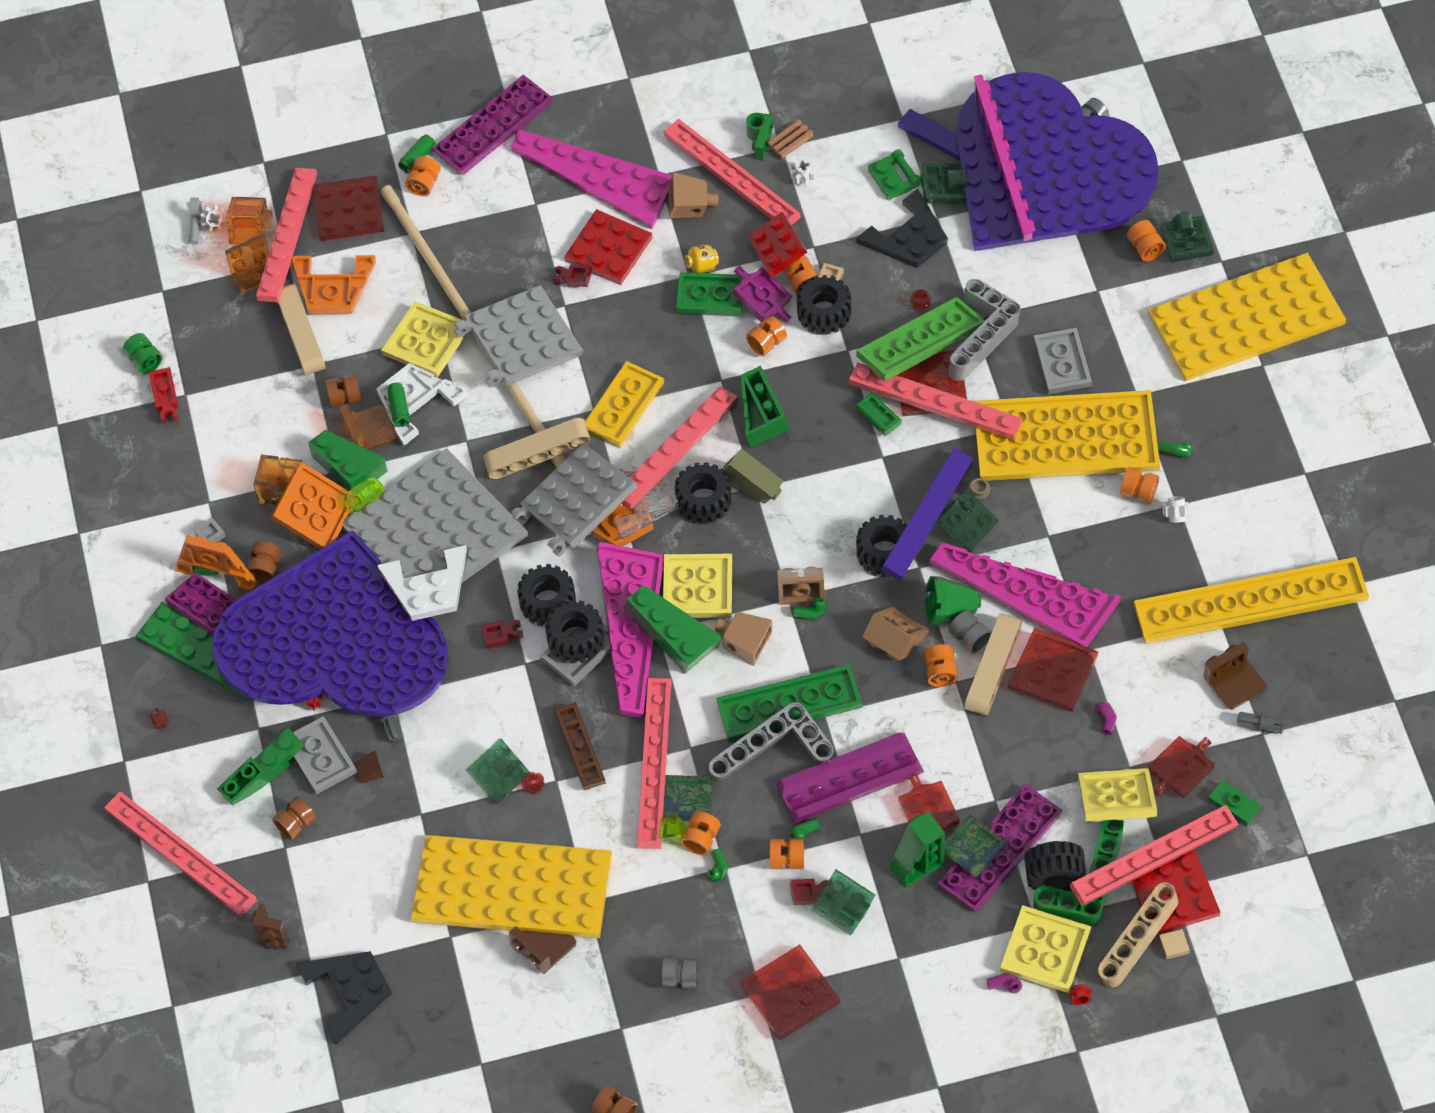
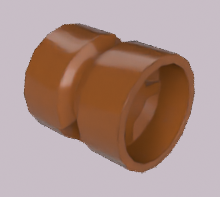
M356 374L344 376L341 381L338 378L325 380L331 408L343 406L345 402L349 404L362 402Z
M257 541L253 544L247 569L257 582L266 583L275 577L277 570L275 564L279 562L281 549L277 545L266 541Z
M297 796L287 805V811L282 809L272 817V821L277 829L291 841L302 832L301 827H308L317 819L308 804Z
M607 1085L596 1097L591 1111L592 1113H635L638 1104L627 1096L621 1097L619 1091Z

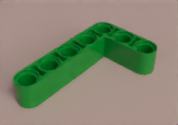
M1103 820L1089 874L1117 860L1123 837V820ZM1108 827H1116L1118 830L1112 831ZM1109 847L1112 851H1104L1102 848ZM1040 886L1034 892L1033 908L1093 927L1101 920L1107 894L1082 906L1073 892L1049 886ZM1046 898L1049 902L1042 903L1039 899ZM1070 904L1073 907L1066 909L1062 905ZM1094 910L1096 913L1088 914L1085 911Z

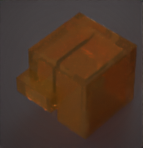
M231 198L226 213L229 244L263 245L266 237L265 229L270 228L273 219L272 210H267L266 198Z
M261 454L253 483L258 503L277 505L297 465L303 462V460L283 457L279 460L278 456Z

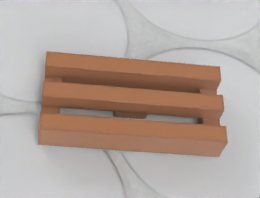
M799 119L767 142L768 148L780 159H783L812 138L813 131L811 129L808 130L806 125H802V121ZM804 133L801 137L794 141L795 138Z

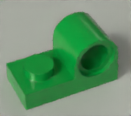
M751 113L746 118L747 136L750 140H753L752 150L755 151L756 160L764 161L768 148L767 142L770 141L774 128L772 114Z

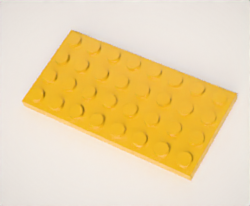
M1308 253L1148 310V315L1184 381L1225 368L1345 325L1346 318Z
M1151 390L973 401L1022 418L1021 427L1014 440L975 427L980 478L986 481L1125 473L1128 467L1141 471L1160 470Z
M426 835L411 921L413 923L507 931L517 926L522 932L526 930L600 938L612 850Z

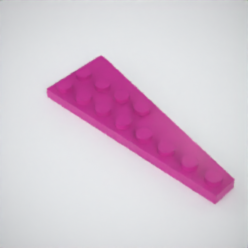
M980 74L974 76L976 102L978 101L982 118H985L986 131L988 136L991 137L992 149L1000 172L1003 173L1006 190L1010 191L1011 205L1016 210L1015 215L1023 240H1031L1032 232L1035 231L1032 218H1027L1026 212L1029 211L1026 199H1021L1020 192L1023 190L1020 179L1015 180L1013 172L1016 171L1013 159L1009 160L1010 148L1007 139L1003 140L1004 129L1000 119L996 120L998 119V111L995 100H990L992 98L989 81H984L983 75Z
M520 129L511 144L513 152L529 161L533 160L539 163L545 170H551L560 175V178L564 181L568 180L576 184L578 189L600 201L603 200L611 204L615 210L625 212L631 216V219L639 220L646 224L649 229H653L669 196V182L672 175Z
M599 542L597 553L619 714L642 718L653 639L624 609L626 599L643 585L659 595L664 554Z
M943 542L930 558V564L1084 651L1121 601V597L1116 594L1112 596L1102 593L1100 589L1094 588L1092 590L1080 586V583L1065 582L1057 579L1056 576L1025 567V569L1015 567L1010 562L1005 561L1002 563L990 559V556L975 555L967 552L966 549Z

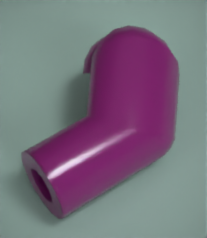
M1102 701L1096 704L1095 712L1104 718L1101 732L1105 735H1112L1117 715L1110 703Z
M1009 973L986 979L989 990L1002 987L1011 993H1018L1022 989V982Z

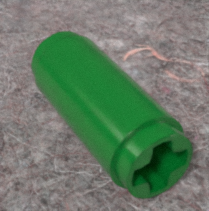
M427 134L421 136L400 159L398 163L399 168L405 173H410L416 158L427 156L435 145L434 139Z
M394 382L387 387L392 420L395 426L404 427L410 423L405 389L401 383Z

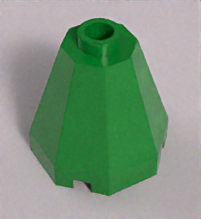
M930 576L926 585V592L930 593L929 598H925L927 621L931 625H942L951 622L966 610L975 614L977 609L981 607V595L977 593L976 589L940 576Z

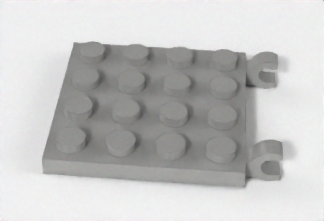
M541 285L467 314L464 320H459L455 323L456 329H454L457 337H462L472 332L495 368L486 373L488 378L485 381L489 387H493L500 382H504L505 386L511 385L583 354V349Z
M583 443L520 503L522 508H515L510 514L522 526L533 516L559 538L551 539L547 545L559 557L569 546L574 549L638 486L635 481Z

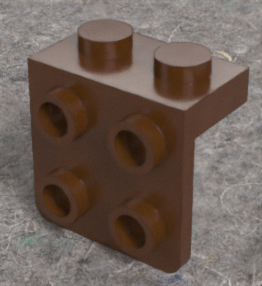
M1244 642L1237 646L1231 645L1223 654L1212 656L1205 663L1203 677L1230 710L1263 693L1267 688L1266 683L1247 660L1249 648Z
M517 926L509 931L511 947L517 953H521L533 968H537L543 975L577 944L576 939L570 934L526 930L522 932Z

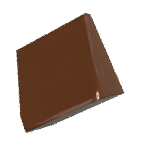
M376 751L367 754L355 762L361 783L383 777Z

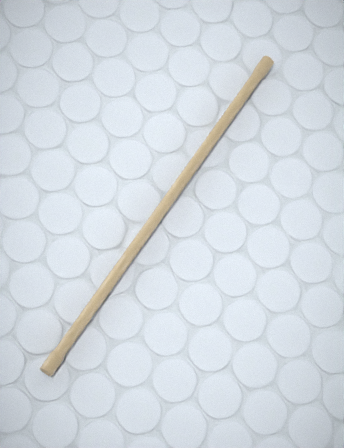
M390 185L383 187L380 191L388 206L394 211L457 312L464 320L465 315L471 313L400 203V199ZM513 383L505 386L534 432L538 433L545 430V427L518 385ZM563 454L551 459L556 468L566 460Z

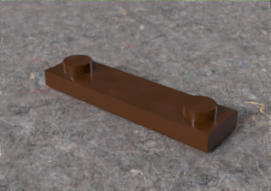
M573 703L555 709L556 719L583 790L606 784L577 704Z

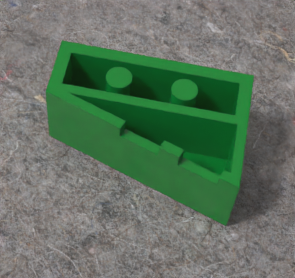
M758 366L741 374L746 426L745 434L750 448L791 430L762 367Z
M324 430L308 442L311 456L344 489L355 496L388 472L384 457L328 430Z
M929 812L924 815L919 814L910 821L889 866L904 888L944 865L945 833Z

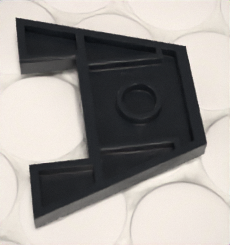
M917 188L902 200V205L914 214L911 219L887 238L876 228L870 226L856 238V243L916 268L948 243V237Z
M371 951L296 963L306 986L329 976L346 1010L325 1021L335 1044H338L392 994Z

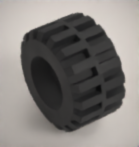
M822 275L821 278L814 276L813 280L808 279L805 281V285L802 284L799 287L800 291L797 292L796 299L798 320L801 321V325L804 328L808 327V331H816V334L819 335L822 332H826V335H828L831 331L836 333L839 331V327L844 328L846 326V322H849L851 315V292H849L848 286L844 285L841 279L837 281L834 276H831V278H828L827 275ZM819 302H830L834 304L828 308H819L815 306V304Z
M704 462V465H699V463H694V467L689 465L686 467V471L682 470L679 473V477L675 480V499L679 513L681 515L684 514V518L687 520L692 519L693 523L702 521V524H707V521L710 520L712 523L716 522L717 517L720 519L724 517V512L727 513L729 505H731L729 477L725 475V471L722 468L718 470V466L715 464L709 466V463ZM699 489H709L714 492L712 495L703 498L693 495Z
M879 515L877 519L871 517L870 522L865 521L862 524V528H859L858 535L856 536V554L859 564L864 566L865 571L871 570V574L874 576L878 573L881 574V577H886L887 573L883 572L881 568L893 549L883 551L876 549L874 545L882 541H888L896 545L907 527V523L902 524V519L897 518L895 520L892 515L888 517Z
M546 564V567L537 565V569L531 568L528 570V575L524 573L521 577L522 581L518 583L517 593L523 616L525 618L529 617V622L533 624L537 622L538 626L543 627V624L548 621V614H553L552 609L555 606L559 608L560 603L563 602L569 604V600H575L576 603L573 579L571 576H568V572L565 569L561 571V568L557 565L554 568L551 567V564ZM547 590L558 593L556 597L550 600H539L536 598L539 593Z
M569 600V604L565 602L560 603L559 608L555 606L552 609L553 614H548V621L545 622L547 643L550 651H553V655L556 658L560 656L561 661L566 662L570 660V663L575 664V661L580 660V663H583L585 658L589 660L594 658L593 653L598 654L600 647L603 646V622L601 616H599V611L597 609L593 610V605L589 603L585 605L584 601L579 600V603H575V600ZM571 627L586 629L582 635L577 637H569L563 634Z
M1068 841L1045 842L1030 848L1025 853L1027 884L1033 890L1040 886H1049L1069 891L1072 890L1070 888L1072 882L1087 875L1084 850L1076 843Z

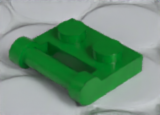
M900 149L868 165L869 173L888 200L911 191L922 183L919 175H915L904 159V154ZM897 163L908 181L904 182L893 167L894 164Z

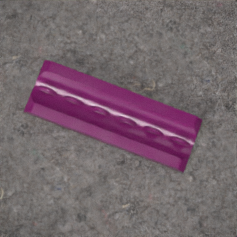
M523 74L435 145L432 151L449 163L460 174H466L547 108L553 99Z
M195 572L165 598V601L170 608L188 618L189 621L198 627L206 630L211 636H214L215 628L222 619L223 613L236 599Z
M900 732L782 778L776 783V786L794 823H798L922 774L924 770L905 733Z
M1024 784L985 828L1003 842L1006 847L977 878L955 863L938 882V886L959 899L974 912L978 911L1023 860L1025 853L1034 847L1061 815L1062 809L1027 784Z

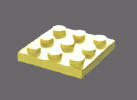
M414 301L381 349L382 355L406 365L411 363L438 377L466 336L457 337L454 329H456L455 323L462 319Z
M664 554L663 598L693 618L732 617V554Z
M1149 768L1078 773L1085 821L1099 822L1102 820L1157 817V806Z
M1022 905L1000 966V972L1009 973L1013 976L1069 993L1091 932V926Z

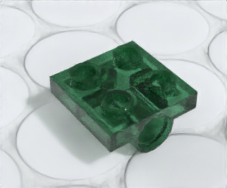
M961 163L920 164L919 172L925 203H967L965 187L968 184L967 170L962 169Z
M1181 212L1175 215L1172 221L1161 223L1160 228L1171 263L1213 255L1214 249L1203 215L1192 217L1189 212Z
M968 489L953 501L937 520L967 552H971L999 521Z
M501 738L497 739L465 769L494 804H499L531 773Z
M835 869L810 910L851 936L870 908L876 894Z

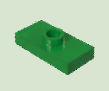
M873 392L855 405L856 410L884 436H887L902 424V420Z
M1223 780L1208 797V801L1219 808L1226 805L1234 818L1246 826L1261 809L1260 804Z

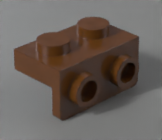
M259 903L257 911L254 910L251 916V924H253L254 933L258 938L259 944L266 945L274 950L279 948L287 950L289 939L283 921L270 919L265 905Z

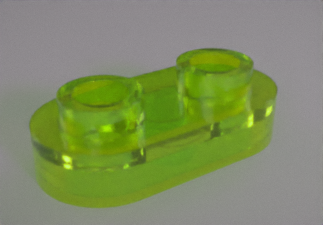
M369 478L345 495V506L350 511L360 512L383 495L384 487L379 480Z

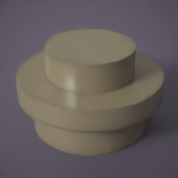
M982 478L974 479L968 486V493L975 500H983L990 495V485Z

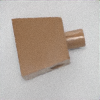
M673 172L669 182V218H701L707 206L717 207L719 196L718 194L707 193V182L705 180Z
M737 612L731 623L719 619L716 623L715 631L723 634V647L754 666L773 632L772 620Z

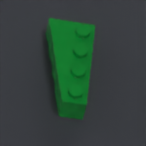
M645 585L641 586L626 599L624 609L685 674L720 644L722 636Z

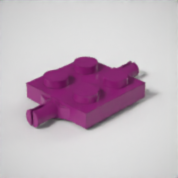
M740 265L733 271L742 279V282L733 289L732 294L760 322L768 316L776 314L784 323L791 319V316L783 307L791 301L793 296L777 280L772 278L763 267L750 274Z

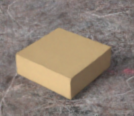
M823 263L818 276L819 278L822 275H827L828 278L834 276L838 281L842 279L844 268Z
M1183 929L1159 936L1166 960L1190 953Z

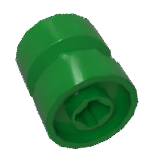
M143 333L132 335L122 347L123 353L142 374L154 371L163 360V355Z

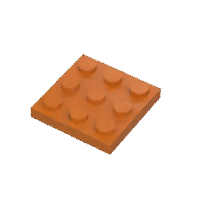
M300 462L270 519L321 550L337 539L357 496L303 462Z

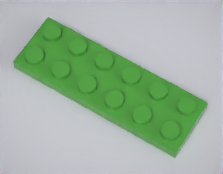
M955 297L857 350L856 357L882 380L886 381L970 336L985 320L958 297Z

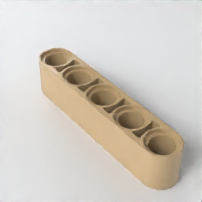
M295 283L284 286L280 300L277 303L304 375L324 370L326 366Z
M574 418L485 453L483 456L488 476L491 479H499L577 449L583 443L587 445L590 442V436L585 420L583 418Z
M1002 613L998 615L967 695L964 709L985 716L988 715L1020 633L1022 619Z
M1161 883L1155 887L1100 963L1098 972L1103 984L1107 987L1115 988L1123 982L1177 907L1178 897L1171 884ZM1164 894H1171L1168 900H1161ZM1151 913L1158 914L1154 919H1147V916ZM1137 932L1144 933L1141 938H1133ZM1123 951L1130 952V954L1125 958L1119 957L1120 953H1122ZM1110 970L1116 971L1112 977L1105 976Z

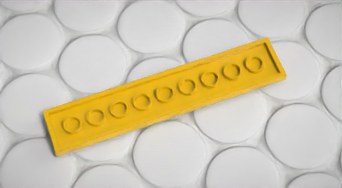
M1353 557L1135 600L1134 609L1144 643L1149 644L1366 601L1369 598V594L1357 558Z

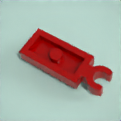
M171 368L150 371L149 376L157 412H160L162 422L166 423L168 415H173L174 420L178 421V414L175 408H178L179 405Z

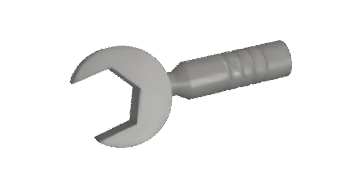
M199 197L190 198V215L192 218L190 244H198V218H201L200 213H202V201H199Z

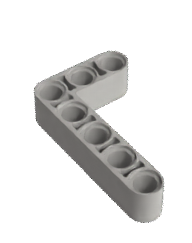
M978 279L967 281L963 301L968 307L987 319L951 355L948 375L956 381L967 378L1017 327L1019 322L1020 305Z
M791 703L714 757L709 764V774L717 781L726 779L790 732L795 734L812 759L818 764L831 760L833 747L806 709L799 703ZM791 710H798L801 713V717L798 720H793L789 717L788 713ZM778 723L783 729L780 733H772L769 728L770 725ZM810 728L815 732V736L807 739L803 736L802 731ZM753 737H761L764 741L763 745L760 747L753 746L750 742ZM819 747H825L828 749L829 755L819 757L816 754V750ZM735 750H741L744 752L745 757L737 761L733 759L732 753ZM715 764H723L726 768L725 772L722 774L715 773L713 771Z

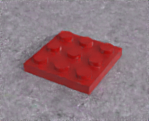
M596 209L565 254V261L571 264L591 265L592 273L622 285L653 236L649 231Z
M1195 850L1131 881L1140 907H1142L1158 884L1169 883L1176 891L1178 905L1156 935L1220 916V909ZM1164 894L1161 900H1168L1171 894ZM1151 913L1147 916V919H1154L1158 914Z

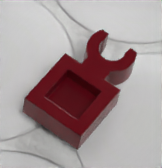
M570 264L569 269L557 266L555 267V272L559 276H552L555 284L566 282L567 287H588L593 270L591 265Z
M513 620L507 626L504 625V621L482 625L486 648L490 649L509 644L508 638H523L522 630L514 631L515 628L521 627L520 620Z
M814 878L791 880L790 890L793 906L817 904L818 897L822 900L832 899L833 892L827 893L823 890V888L831 886V881L824 880L820 884L815 885Z

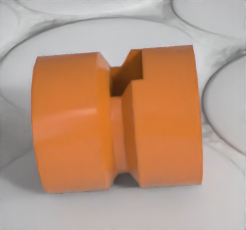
M419 156L411 168L412 171H410L405 181V186L415 195L428 196L441 171V166L430 157Z
M1142 220L1134 224L1127 232L1126 237L1133 247L1137 248V253L1143 261H1151L1157 258L1166 248V244L1160 235L1157 234L1156 229L1149 220Z
M803 255L783 270L796 294L800 291L799 287L802 284L805 285L806 280H813L814 276H818L806 255Z
M768 316L759 324V327H754L746 334L749 346L760 356H765L774 348V345L777 346L787 338L785 328L773 316Z
M1128 467L1122 481L1120 494L1130 498L1137 495L1139 500L1151 504L1160 477L1152 473H1146L1143 476L1141 470Z
M939 644L927 648L924 655L925 663L928 667V683L934 687H946L954 684L957 681V670L954 664L955 655L952 646Z
M695 811L688 823L689 828L683 833L680 844L686 850L703 856L709 853L713 844L712 838L716 837L721 823L717 818L706 812Z
M770 839V869H784L785 866H789L790 869H804V839H790L789 842H785L784 839ZM788 852V857L782 856V853Z

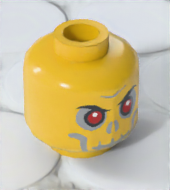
M708 244L691 247L688 255L685 256V264L693 273L711 272L719 262L716 249H713Z

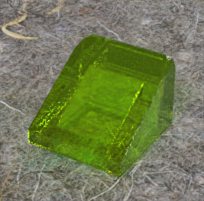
M677 815L663 817L661 819L660 838L682 846L680 840L688 825Z

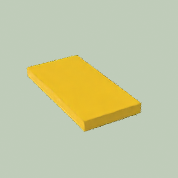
M626 361L585 420L588 433L621 448L664 384V378Z

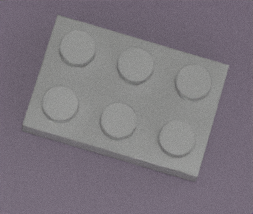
M1077 328L1034 335V344L1048 394L1092 387L1091 376Z
M603 623V646L600 647L598 654L593 653L594 658L590 660L585 658L583 663L577 660L575 664L570 663V660L564 662L561 661L560 656L556 658L553 655V651H550L549 648L541 655V660L575 687L611 652L608 628ZM571 627L564 634L569 637H577L582 635L586 629Z
M324 716L293 732L305 745L293 758L316 795L357 773L354 764Z

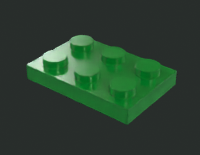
M680 272L676 312L742 316L743 304L732 294L733 289L742 282V279L735 274Z

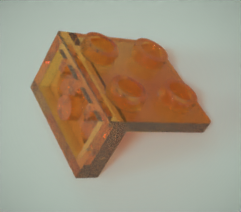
M264 234L252 237L248 241L234 245L225 251L231 276L241 294L258 287L269 255V248Z
M347 404L339 406L342 422L351 442L367 450H372L398 440V436L383 404L357 413L354 410L350 411Z

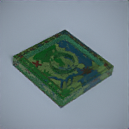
M666 775L663 820L690 821L695 811H702L711 815L713 777Z
M970 814L945 840L944 854L977 878L1007 846V842Z

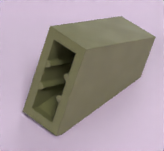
M742 448L722 468L725 471V475H728L732 488L764 504L770 499L775 500L782 491L779 487L783 480Z

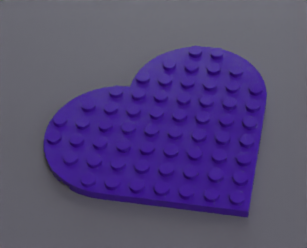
M1031 72L1005 74L989 81L992 98L990 100H995L998 111V119L996 120L1000 119L1004 129L1003 140L1007 139L1010 148L1009 160L1013 159L1016 171L1013 172L1015 180L1020 179L1023 190L1020 192L1021 199H1026L1029 211L1026 212L1027 218H1032L1035 231L1032 232V239L1024 241L1016 219V210L1011 205L1010 191L1006 190L1003 173L1000 172L992 149L991 137L988 136L986 131L985 118H982L978 101L976 102L975 91L964 103L958 116L956 131L974 251L1111 229L1128 222L1129 218L1141 212L1150 202L1158 182V161L1152 144L1139 129L1126 121L1110 116H1084L1081 105L1071 90L1049 76Z
M354 531L347 533L236 600L223 613L213 636V654L218 671L234 690L247 698L267 704L287 705L304 702L323 693L329 700L343 709L360 715L377 717L404 713L429 699L443 681L447 669L448 652L444 634L432 617L411 620L378 570L377 565L382 564L380 559Z

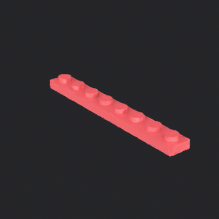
M680 119L664 130V136L768 218L771 219L780 212H783L791 225L800 219V213Z
M295 168L256 294L258 301L279 302L317 178L316 169Z
M858 362L849 378L850 385L1012 440L1015 439L1022 424L1021 417L897 375L884 381L868 366Z
M720 386L629 477L635 481L638 487L621 504L631 510L738 402V396Z
M648 678L638 849H661L671 699V679Z
M121 791L104 807L109 815L238 916L242 917L257 901L252 893Z
M1224 805L1072 882L1070 888L1083 906L1235 829L1239 824L1228 807Z

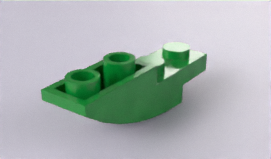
M287 728L255 759L250 757L217 790L231 805L246 799L291 765L289 760L305 745Z

